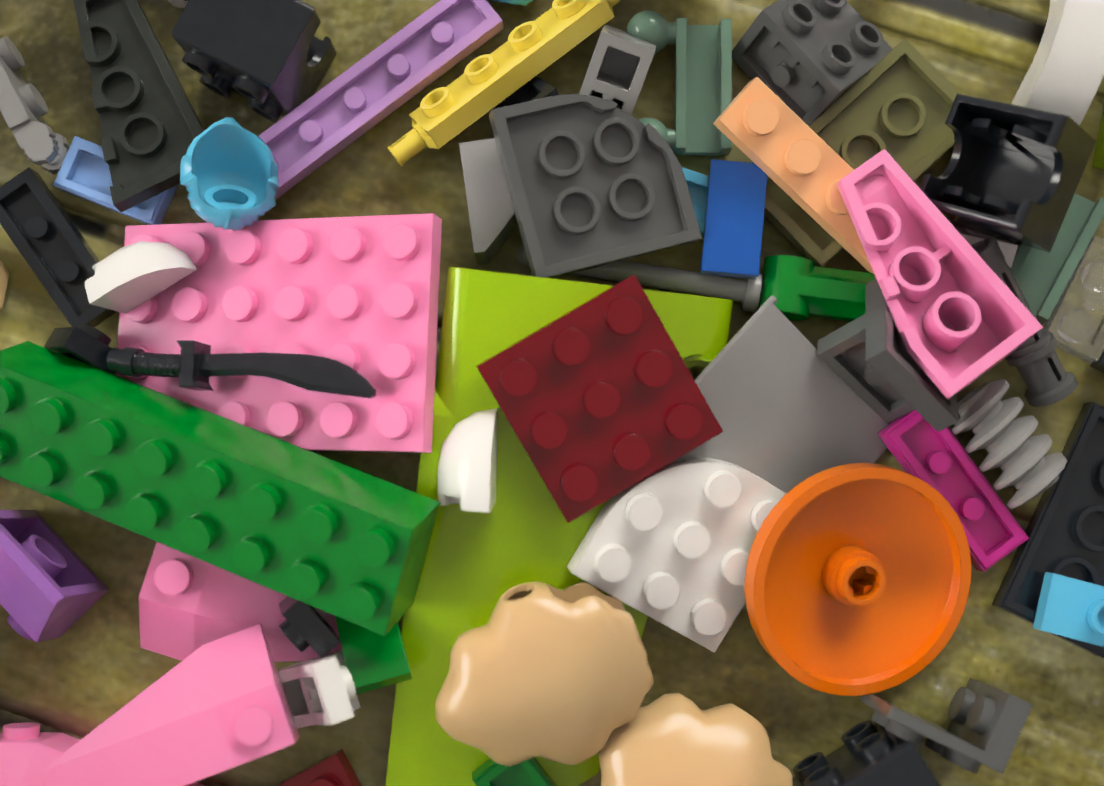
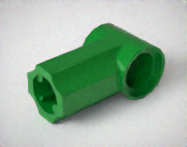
M788 255L767 256L764 258L759 308L772 295L778 300L774 305L789 321L807 320L809 317L851 322L866 313V284L875 279V274L814 266V261L803 257Z

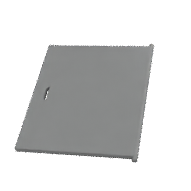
M771 295L695 379L697 386L723 432L668 465L684 462L686 458H712L727 461L752 472L783 492L788 493L805 479L826 469L851 463H875L887 449V446L877 433L888 426V424L817 356V349L774 305L778 300ZM746 602L742 607L743 610L746 609Z

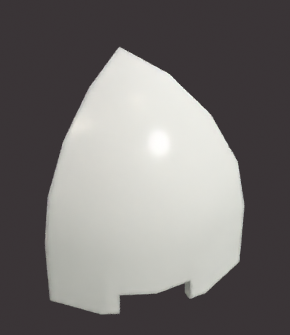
M139 241L120 248L93 265L92 269L95 271V274L85 281V289L89 304L126 314L198 269L187 253L170 243Z
M498 408L474 412L458 422L442 443L438 462L437 501L440 502L441 506H446L450 503H461L460 510L485 513H490L496 503Z

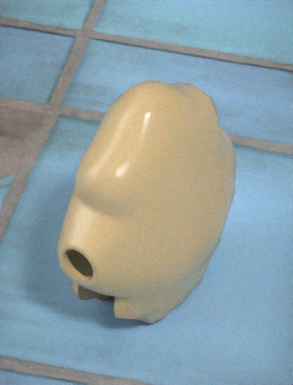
M539 581L520 584L508 589L500 597L489 622L484 626L473 628L460 634L454 643L450 653L449 672L435 701L436 721L453 739L482 750L495 763L508 767L538 756L566 765H575L591 758L604 747L614 728L635 720L645 694L654 683L652 672L647 662L646 650L640 640L632 615L625 611L621 600L611 595H604L597 588L585 582L577 583L563 590Z
M680 693L664 694L648 706L640 707L635 720L614 728L604 747L598 752L602 773L601 786H793L792 773L783 764L773 759L767 731L757 719L731 703L701 710L692 700Z

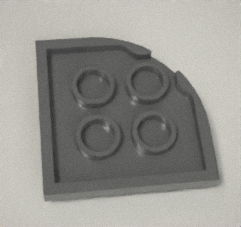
M566 94L540 98L491 110L489 119L532 276L556 278L695 243L702 239L688 185L676 155L653 126L649 123L645 126L632 115L617 108V103L595 96Z

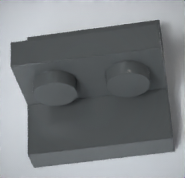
M875 278L866 284V313L819 339L817 343V356L886 423L913 410H916L937 432L959 422L957 394L947 399L909 355L877 279Z

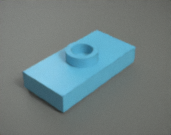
M1045 572L1033 629L1104 647V586Z

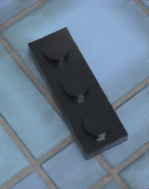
M28 167L1 186L0 224L72 327L86 324L95 328L115 314L117 311L89 304L85 281L94 276L95 271L92 269V266L100 260L39 173Z

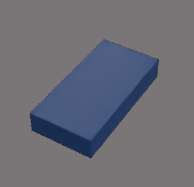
M711 159L700 263L701 275L756 280L759 276L767 175L755 163Z

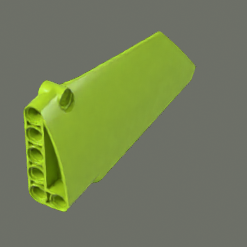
M448 267L434 393L432 453L420 454L416 493L437 501L438 462L442 443L458 422L474 412L498 408L496 503L490 513L460 510L461 503H450L446 506L439 505L413 605L403 615L401 635L412 679L396 683L385 786H477L472 780V772L490 757L478 748L453 739L436 721L435 701L449 672L450 653L454 643L460 634L486 625L500 597L514 586L539 581L563 590L580 582L588 583L572 574L566 566L608 500L569 523L566 521L476 365L613 285ZM643 289L687 368L689 369L693 366L706 368L728 343L733 300ZM597 588L602 594H604V595H610V594H608V593L602 591L601 589ZM622 602L625 611L632 615L641 640L648 616ZM598 753L575 765L550 761L541 756L535 757L557 786H579L599 773L601 768Z

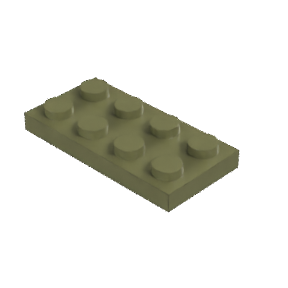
M905 38L809 127L854 170L885 149L906 174L915 181L954 145L953 131L945 125L956 94L960 93ZM767 176L764 216L805 258L814 261V266L822 267L843 247Z

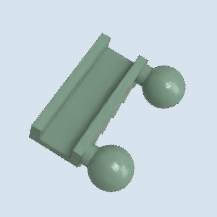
M645 10L635 14L627 25V33L656 44L655 54L662 51L666 45L674 46L673 129H667L662 122L655 118L646 117L638 120L645 126L648 123L653 126L666 140L675 155L729 156L732 149V141L713 123L732 102V19H721L719 25H687V18H676V22H667L660 13L652 10Z
M1074 194L1051 252L1021 244L1017 248L1012 267H1009L1018 282L1031 312L1041 325L1050 318L1104 217L1103 198H1100L1095 203Z

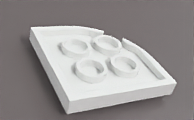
M686 458L684 462L671 464L659 469L610 498L597 515L566 567L575 576L715 653L746 602V565L756 534L773 507L787 493L752 472L727 461L712 458Z

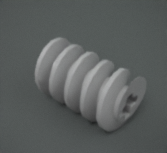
M1002 378L983 383L957 400L958 413L961 417L951 431L954 435L970 430L973 431L975 435L965 450L968 453L986 449L989 452L979 468L982 472L998 467L1001 468L1003 473L993 484V487L996 491L1011 486L1017 489L1016 493L1007 503L1009 508L1013 509L1031 501L1051 487L1059 479L1058 475L1065 468L1067 459L1062 453L1058 452L1045 455L1052 446V439L1048 434L1031 436L1038 425V421L1033 415L1016 418L1024 406L1023 401L1019 397L1001 400L1010 386L1006 379Z

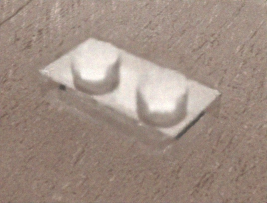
M1098 236L1092 237L1050 318L1043 326V328L1052 332L1058 342L1057 348L1087 363L1098 361L1104 350V239Z

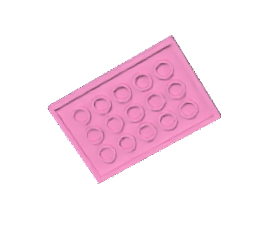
M430 213L257 220V222H253L252 226H244L241 230L236 231L215 227L213 223L209 222L125 226L124 247L139 241L170 243L187 253L198 270L126 314L119 312L117 348L132 347L143 349L148 353L181 354V347L177 341L195 340L211 345L210 354L287 353L325 357L353 368L367 379L376 390V396L371 399L309 391L281 380L262 376H209V384L214 391H195L179 387V377L141 375L137 378L121 375L120 372H116L115 375L308 451L432 453L442 219Z

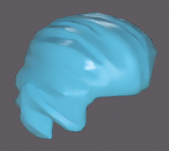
M226 117L213 123L193 139L186 155L181 158L180 184L186 186L189 192L187 198L190 200V207L194 209L200 218L206 222L213 223L215 227H222L223 229H231L233 231L241 230L244 226H252L253 222H257L259 216L264 215L266 211L276 205L275 195L279 188L278 164L274 160L272 151L261 138L241 127L234 118Z

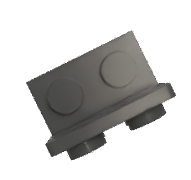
M778 0L761 11L733 48L732 59L751 79L758 77L796 115L810 126L834 104L845 90L859 81L893 49L883 39L880 30L872 23L865 21L846 0Z
M970 678L966 688H959L951 700L948 710V717L951 719V722L946 730L874 694L862 695L860 699L861 702L875 710L871 720L885 727V730L919 747L926 736L928 738L924 746L941 754V757L974 774L978 773L981 764L1002 774L1004 773L1033 704L1010 693Z

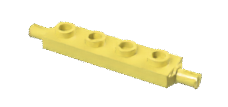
M554 0L552 8L536 20L525 22L516 27L509 34L508 41L492 53L481 55L472 60L466 66L464 74L448 86L429 92L422 99L420 107L409 114L412 119L413 129L391 146H388L389 152L402 167L404 163L426 147L440 149L614 18L615 15L612 7L621 0Z

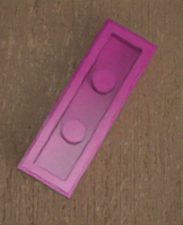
M913 410L897 418L877 433L906 473L928 483L952 506L963 525L969 544L971 563L976 570L985 572L1029 539L949 427L937 432L916 410Z

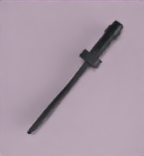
M195 340L177 341L181 347V354L148 353L143 349L125 347L124 349L112 348L106 360L108 369L120 372L121 375L137 378L141 375L179 377V387L195 391H214L209 384V376H262L281 380L309 391L370 399L376 396L374 387L353 368L329 358L308 354H210L211 345Z

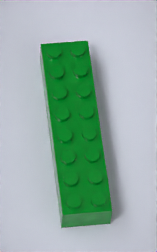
M26 341L0 350V477L383 636H386L413 605L437 517L439 501L32 342Z

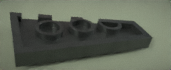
M74 0L84 57L90 67L94 87L91 88L94 109L99 113L104 138L101 139L104 160L109 165L113 186H110L112 201L113 205L122 213L180 184L181 158L186 155L193 139L205 130L138 0Z

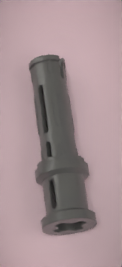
M988 238L971 245L1033 315L1018 282L1004 259L1005 257L995 238L989 240ZM1041 328L1005 358L1009 366L1017 368L1027 387L1024 396L1029 405L1034 407L1054 404L1072 394L1078 386L1076 377L1072 372L1065 371L1054 350L1058 343L1055 336L1045 328Z

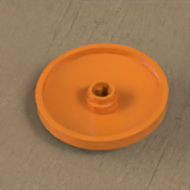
M851 463L821 471L805 479L783 496L765 518L756 534L750 549L745 573L746 608L754 633L762 647L790 676L815 690L840 696H860L895 687L909 680L930 664L944 649L959 625L966 607L971 584V555L967 536L960 519L949 502L928 483L911 474L890 466L875 463Z

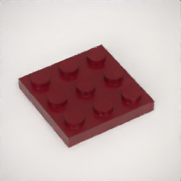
M635 275L627 277L476 365L568 523L723 432Z

